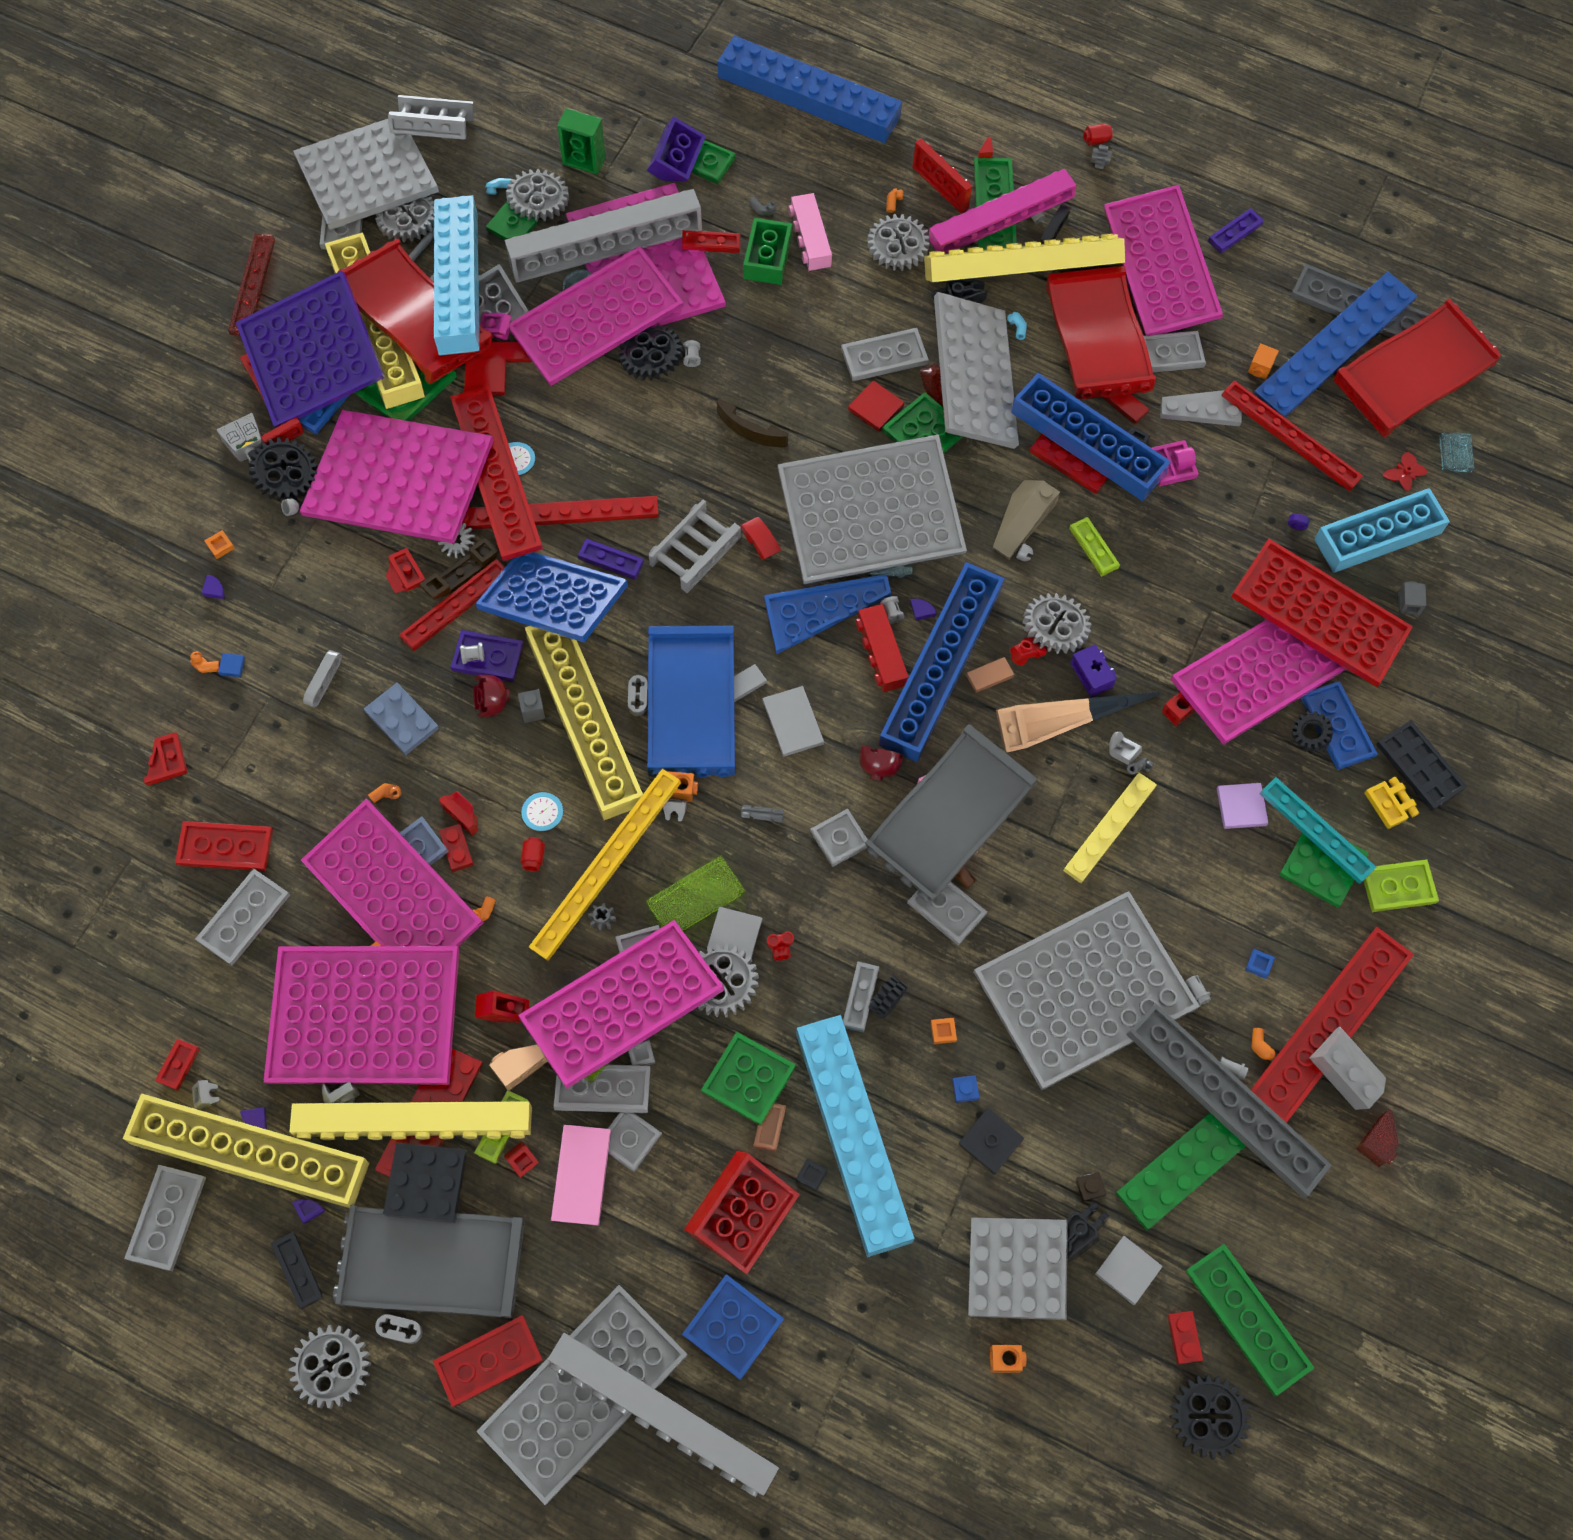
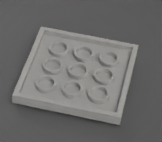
M971 1218L968 1315L970 1317L1067 1320L1068 1221Z

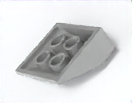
M500 264L478 276L479 324L483 313H506L511 316L510 321H513L529 312Z

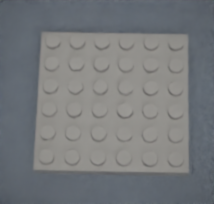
M389 119L375 122L293 151L329 230L439 192L438 186L412 136L390 133Z

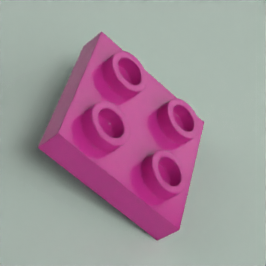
M1185 440L1152 447L1153 450L1171 461L1166 475L1158 483L1159 487L1198 477L1199 473L1195 466L1196 455L1194 449L1188 447Z

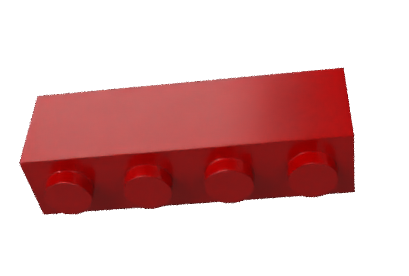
M883 604L859 610L858 618L855 619L858 631H862L863 647L869 651L868 661L870 667L875 668L876 674H874L877 686H881L883 693L903 688L909 677Z

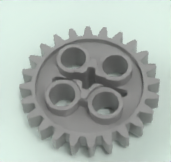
M530 169L529 174L522 171V176L516 174V180L511 179V184L507 185L506 198L507 204H510V209H514V214L520 213L521 218L528 216L529 221L532 217L535 218L536 222H538L539 218H542L544 221H546V217L553 219V214L559 216L560 211H565V206H568V186H565V181H561L560 176L554 178V173L548 175L547 170L540 173V170L537 169L536 173H533Z
M426 196L377 213L376 222L379 231H382L383 236L387 235L389 240L393 237L395 240L402 238L403 242L407 238L411 242L413 237L420 239L421 234L427 236L426 231H433L432 226H434V201L432 197Z
M894 214L893 219H891L887 215L886 221L880 218L879 224L874 223L873 228H870L867 239L869 254L873 255V260L879 259V265L886 263V269L890 265L893 266L894 271L897 267H900L901 271H903L904 266L911 269V264L918 266V261L923 262L924 256L928 254L930 246L929 236H927L928 230H923L924 225H918V220L912 222L911 216L904 219V214L900 218H897L896 214Z
M1047 593L1046 598L1040 595L1038 600L1034 598L1032 603L1028 604L1023 615V624H1026L1024 631H1029L1027 637H1034V644L1037 642L1041 643V649L1047 646L1048 652L1053 648L1057 654L1060 649L1067 654L1069 649L1075 652L1076 647L1081 648L1082 644L1086 643L1091 632V623L1088 622L1090 616H1085L1086 609H1079L1080 603L1073 604V598L1067 601L1066 595L1061 599L1057 593L1054 598ZM1065 612V614L1062 617V620L1059 621L1054 632L1051 635H1049L1052 627L1058 621L1061 613Z
M716 944L715 951L707 947V954H704L702 951L699 952L701 957L709 967L711 965L714 966L720 977L726 980L727 986L735 995L731 996L724 986V991L722 992L725 993L723 999L717 1000L713 997L698 1006V1009L701 1011L706 1007L707 1015L713 1010L716 1017L719 1016L720 1012H723L725 1017H728V1011L730 1010L736 1015L737 1007L745 1010L743 1003H752L749 995L756 996V991L752 989L759 987L758 982L754 981L759 978L758 973L754 972L757 969L756 965L751 964V957L745 958L746 953L744 950L738 954L737 946L731 951L728 944L725 945L724 950L720 949L719 944ZM722 962L730 963L726 969L719 968V965ZM735 979L743 980L740 986L732 985Z
M328 1325L327 1332H324L319 1327L317 1336L309 1332V1341L300 1340L303 1345L302 1349L294 1348L299 1355L298 1357L290 1358L292 1362L296 1363V1366L289 1368V1371L296 1373L290 1381L298 1382L294 1391L303 1390L299 1398L304 1400L309 1396V1405H313L317 1400V1407L321 1409L325 1402L329 1409H332L334 1402L339 1407H342L343 1398L351 1402L350 1394L352 1392L357 1395L360 1394L357 1386H366V1383L361 1379L363 1376H370V1373L364 1371V1367L371 1365L370 1362L364 1361V1358L368 1357L370 1353L368 1351L362 1352L366 1343L361 1342L357 1344L360 1339L359 1335L356 1334L350 1338L352 1330L347 1329L343 1334L342 1326H338L335 1332L331 1325ZM339 1343L340 1351L336 1355L331 1356L329 1352L331 1345ZM346 1353H349L348 1358L339 1361ZM317 1357L319 1361L318 1366L314 1370H309V1360ZM328 1362L334 1364L332 1366V1372L326 1370L328 1368ZM351 1364L353 1367L351 1374L343 1377V1366ZM321 1373L315 1380L311 1381L312 1376ZM329 1378L331 1381L330 1388L327 1391H321V1381Z

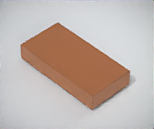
M1005 657L967 672L966 677L975 693H978L1013 678L1014 673Z
M775 1103L762 1126L758 1125L754 1148L772 1152L777 1151L786 1105Z

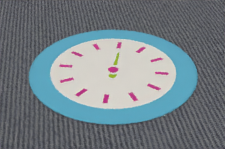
M521 442L509 443L518 474L521 475L528 472L535 462L534 451L530 446Z
M546 792L536 793L524 802L521 812L525 824L533 830H550L561 821L563 806L560 800L553 794Z

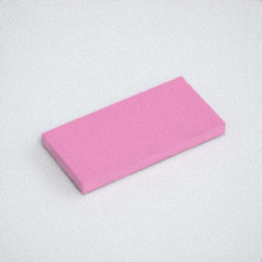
M564 1125L551 1221L599 1226L611 1129Z

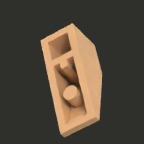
M532 1045L508 1050L506 1053H499L492 1059L490 1067L505 1088L510 1091L548 1061L539 1047Z

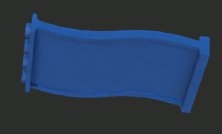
M649 626L648 776L656 778L662 769L667 772L692 773L700 778L708 777L709 775H718L719 777L735 775L733 626Z

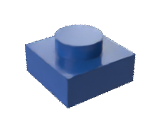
M976 1075L952 1079L956 1103L979 1100Z

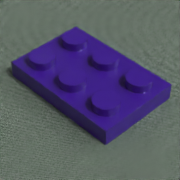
M461 630L451 670L472 675H493L501 680L514 682L524 642ZM482 642L485 661L474 660L463 664L460 646H474Z

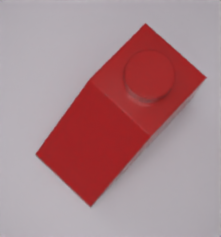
M494 990L476 995L475 1018L490 1022L522 1023L518 1015L529 1009L530 1000Z

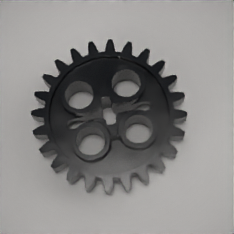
M659 324L655 328L650 326L625 341L624 344L619 345V359L624 371L627 370L628 375L634 374L635 379L641 375L643 381L647 376H649L651 381L654 376L660 379V374L662 373L668 376L667 371L674 372V366H679L678 360H682L683 348L681 339H679L678 334H674L673 329L668 331L666 325L662 329H660Z
M279 437L277 438V443L269 439V445L262 442V449L256 447V454H251L252 461H249V475H252L251 482H256L255 488H262V495L268 492L269 499L276 495L278 501L282 497L289 499V496L297 500L298 493L304 497L305 490H309L312 481H315L314 475L317 474V471H315L317 470V464L314 463L315 457H309L311 451H304V444L298 447L297 440L291 444L288 438L285 439V442H281ZM288 458H295L296 461H290ZM273 459L275 460V462L270 463L267 460ZM297 476L299 477V479L294 480L291 477ZM270 478H277L278 481H271Z
M1210 1375L1205 1376L1204 1382L1200 1376L1195 1377V1384L1191 1380L1186 1381L1188 1389L1180 1386L1179 1391L1182 1393V1396L1178 1394L1173 1396L1178 1404L1170 1405L1172 1409L1176 1410V1414L1170 1415L1169 1418L1175 1419L1177 1422L1171 1428L1179 1429L1180 1431L1176 1435V1439L1184 1437L1185 1441L1182 1446L1192 1445V1454L1200 1450V1458H1205L1207 1452H1209L1211 1459H1216L1217 1452L1221 1458H1225V1450L1229 1454H1234L1233 1445L1237 1448L1242 1447L1239 1438L1244 1440L1248 1438L1243 1430L1251 1429V1426L1245 1423V1420L1250 1419L1251 1416L1244 1414V1410L1248 1409L1249 1405L1241 1404L1245 1396L1237 1397L1238 1387L1229 1389V1380L1220 1384V1376L1215 1377L1213 1382ZM1194 1397L1202 1401L1200 1411L1192 1406V1399ZM1218 1397L1226 1401L1227 1407L1225 1411L1217 1407ZM1189 1414L1231 1415L1232 1419H1215L1212 1421L1208 1418L1190 1419ZM1195 1423H1200L1203 1426V1436L1200 1437L1195 1434ZM1220 1423H1224L1228 1427L1229 1432L1226 1437L1219 1433L1218 1427Z

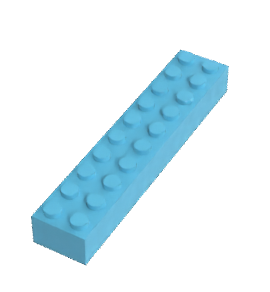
M473 195L434 200V339L439 355L480 351L478 213Z
M841 1015L798 1027L796 1036L867 1257L913 1243L914 1236Z

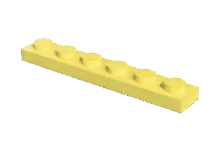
M1139 772L1063 871L1082 884L1157 784Z

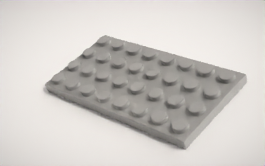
M937 292L934 296L945 432L1015 449L1019 445L1016 416L1011 413L1014 392L1005 310Z
M620 1285L570 1335L655 1390L688 1356ZM548 1358L476 1431L544 1505H547L632 1415L629 1411L627 1415H624L614 1409L615 1403L607 1398L603 1402L592 1395L594 1389L588 1385H585L584 1389L571 1381L573 1376L567 1372L561 1375L549 1367L551 1362L548 1361Z

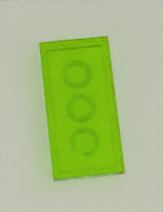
M719 856L646 900V904L661 927L675 920L681 930L684 931L718 910L719 906L723 907L743 895L745 890L724 858Z

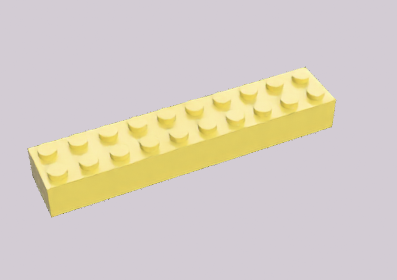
M363 232L325 243L335 274L340 269L347 268L356 260H361L370 253ZM360 312L385 377L377 381L376 384L386 409L424 398L422 384L413 360L393 339Z
M1102 234L1101 238L1099 236H1083L1082 240L1080 238H1063V242L1056 239L1044 240V244L1037 241L1025 242V246L1012 243L1006 244V248L992 245L987 246V250L972 247L968 248V252L952 249L948 250L949 254H944L941 251L929 252V256H924L926 280L939 282L1125 263L1124 238H1118V234Z
M525 627L528 642L603 820L605 821L632 810L643 793L577 640L536 627Z
M145 1094L140 1095L123 1137L126 1142L137 1147L350 1208V1205H355L369 1166V1162L360 1156Z

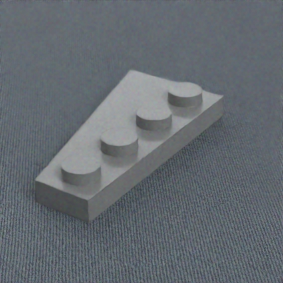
M1222 390L1162 397L1160 418L1240 426L1242 411L1221 396L1225 391Z

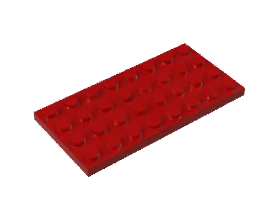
M1271 539L1267 540L1231 595V598L1375 687H1378L1413 628L1410 624Z

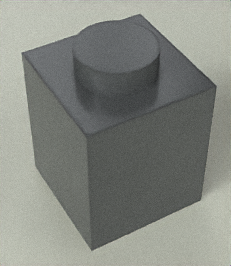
M1415 581L1404 582L1398 591L1399 614L1420 616L1426 607L1425 584Z
M539 689L518 693L524 723L546 719Z

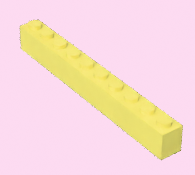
M530 1102L292 1104L290 1133L297 1139L304 1141L311 1140V1137H320L322 1140H334L335 1137H344L346 1140H358L359 1136H368V1139L381 1140L382 1136H392V1139L396 1140L406 1139V1136H415L416 1139H429L430 1136H439L440 1139H453L457 1135H463L465 1139H476L477 1135H487V1138L499 1139L501 1135H510L511 1138L521 1139L525 1135H531L532 1106Z

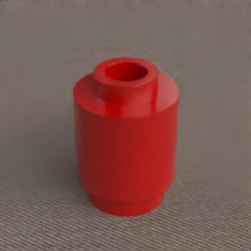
M1105 123L1087 126L1083 132L1084 142H1087L1089 146L1107 143L1109 140H1112L1113 136L1111 126Z
M529 837L528 840L523 841L520 860L522 869L539 871L540 866L543 865L545 843L541 842L540 838Z

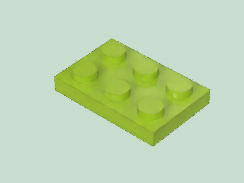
M1428 860L1376 866L1375 870L1364 880L1372 912L1431 905L1439 902Z

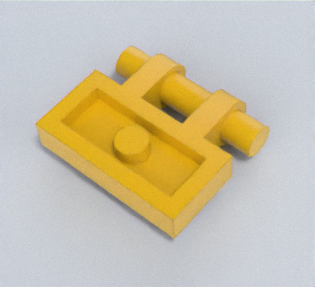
M1396 777L1388 781L1392 786L1391 788L1384 781L1365 791L1366 797L1387 829L1406 821L1409 817L1405 811H1408L1412 818L1420 814L1415 807L1417 805L1414 799H1410L1405 791L1406 787ZM1394 795H1398L1403 804L1400 805Z

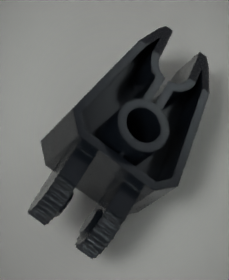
M974 278L949 280L945 288L931 292V297L934 300L936 293L940 292L972 302L982 303L987 298L988 291L984 290L985 282Z
M1095 1202L1082 1214L1072 1213L1067 1220V1246H1069L1067 1250V1263L1077 1259L1099 1242L1098 1231L1110 1216L1104 1213L1092 1225L1088 1219L1098 1209V1205Z

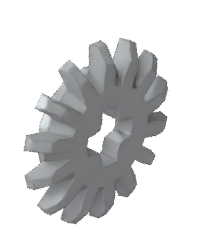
M463 523L458 535H461L460 540L462 542L460 544L455 543L453 545L452 543L438 542L439 546L444 545L441 550L442 552L448 550V557L452 553L455 554V558H458V553L465 557L464 551H469L468 546L475 545V542L470 541L471 538H475V535H469L472 528L465 530L466 523Z

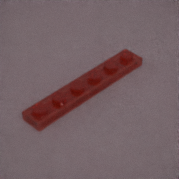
M254 234L228 328L230 335L240 336L236 322L256 313L275 244L274 235Z

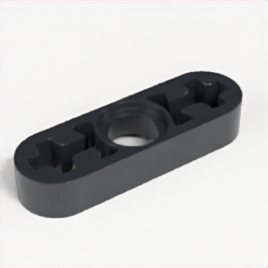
M1063 203L1060 205L1039 241L1041 244H1044V240H1053L1057 237L1070 214V206Z

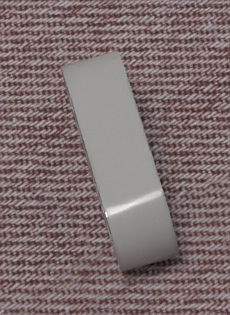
M636 675L629 680L628 709L632 715L642 716L648 708V683L645 677ZM637 683H641L640 692H636L635 686ZM636 699H640L641 706L639 709H635L634 706L636 705Z
M383 1315L378 1318L375 1325L376 1332L387 1339L414 1344L422 1337V1327L413 1320L393 1315ZM390 1320V1324L397 1326L396 1331L388 1329L387 1333H384L385 1329L381 1325ZM411 1325H414V1330L417 1331V1334L407 1339L408 1335L401 1332V1329H410Z

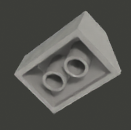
M1338 1027L1311 1055L1310 1060L1355 1110L1370 1109L1384 1093L1386 1077L1341 1027Z

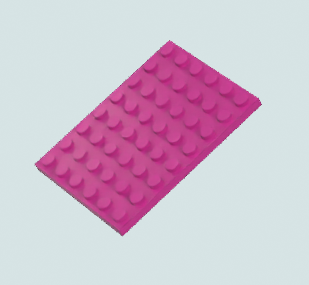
M671 183L566 213V219L568 222L576 221L679 192L675 183ZM682 238L642 248L683 301L684 307L652 325L653 328L657 324L662 326L726 307V302L704 251L682 250ZM627 253L585 264L589 276Z
M342 410L317 468V474L314 475L315 481L311 483L300 513L302 516L454 544L494 439L491 435Z
M278 946L264 1083L346 1084L350 1082L351 1084L449 1085L460 948L458 946Z

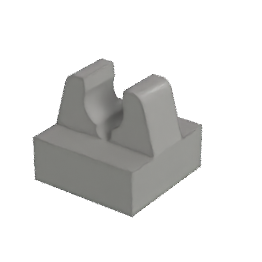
M670 798L663 807L665 819L670 820L671 813L676 811L678 821H682L687 809V800Z
M201 1080L192 1087L194 1109L204 1110L206 1107L215 1105L219 1101V1097H211L209 1095L210 1091L213 1092L218 1089L217 1084L208 1083V1080Z

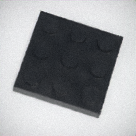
M396 1143L383 1215L455 1223L468 1151L466 1149Z

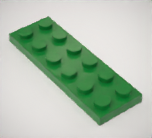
M974 158L976 207L983 205L987 201L997 199L1003 194L1014 191L1012 158ZM1016 224L978 240L977 247L987 250V246L998 245L1006 248V244L1017 243Z
M1209 1113L1115 1194L1147 1231L1246 1145L1215 1116Z
M1222 1244L1185 1271L1274 1397L1314 1369V1366L1225 1244Z

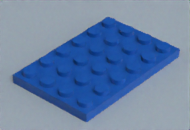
M532 552L512 558L476 602L478 610L585 643L627 588L628 583L627 579Z

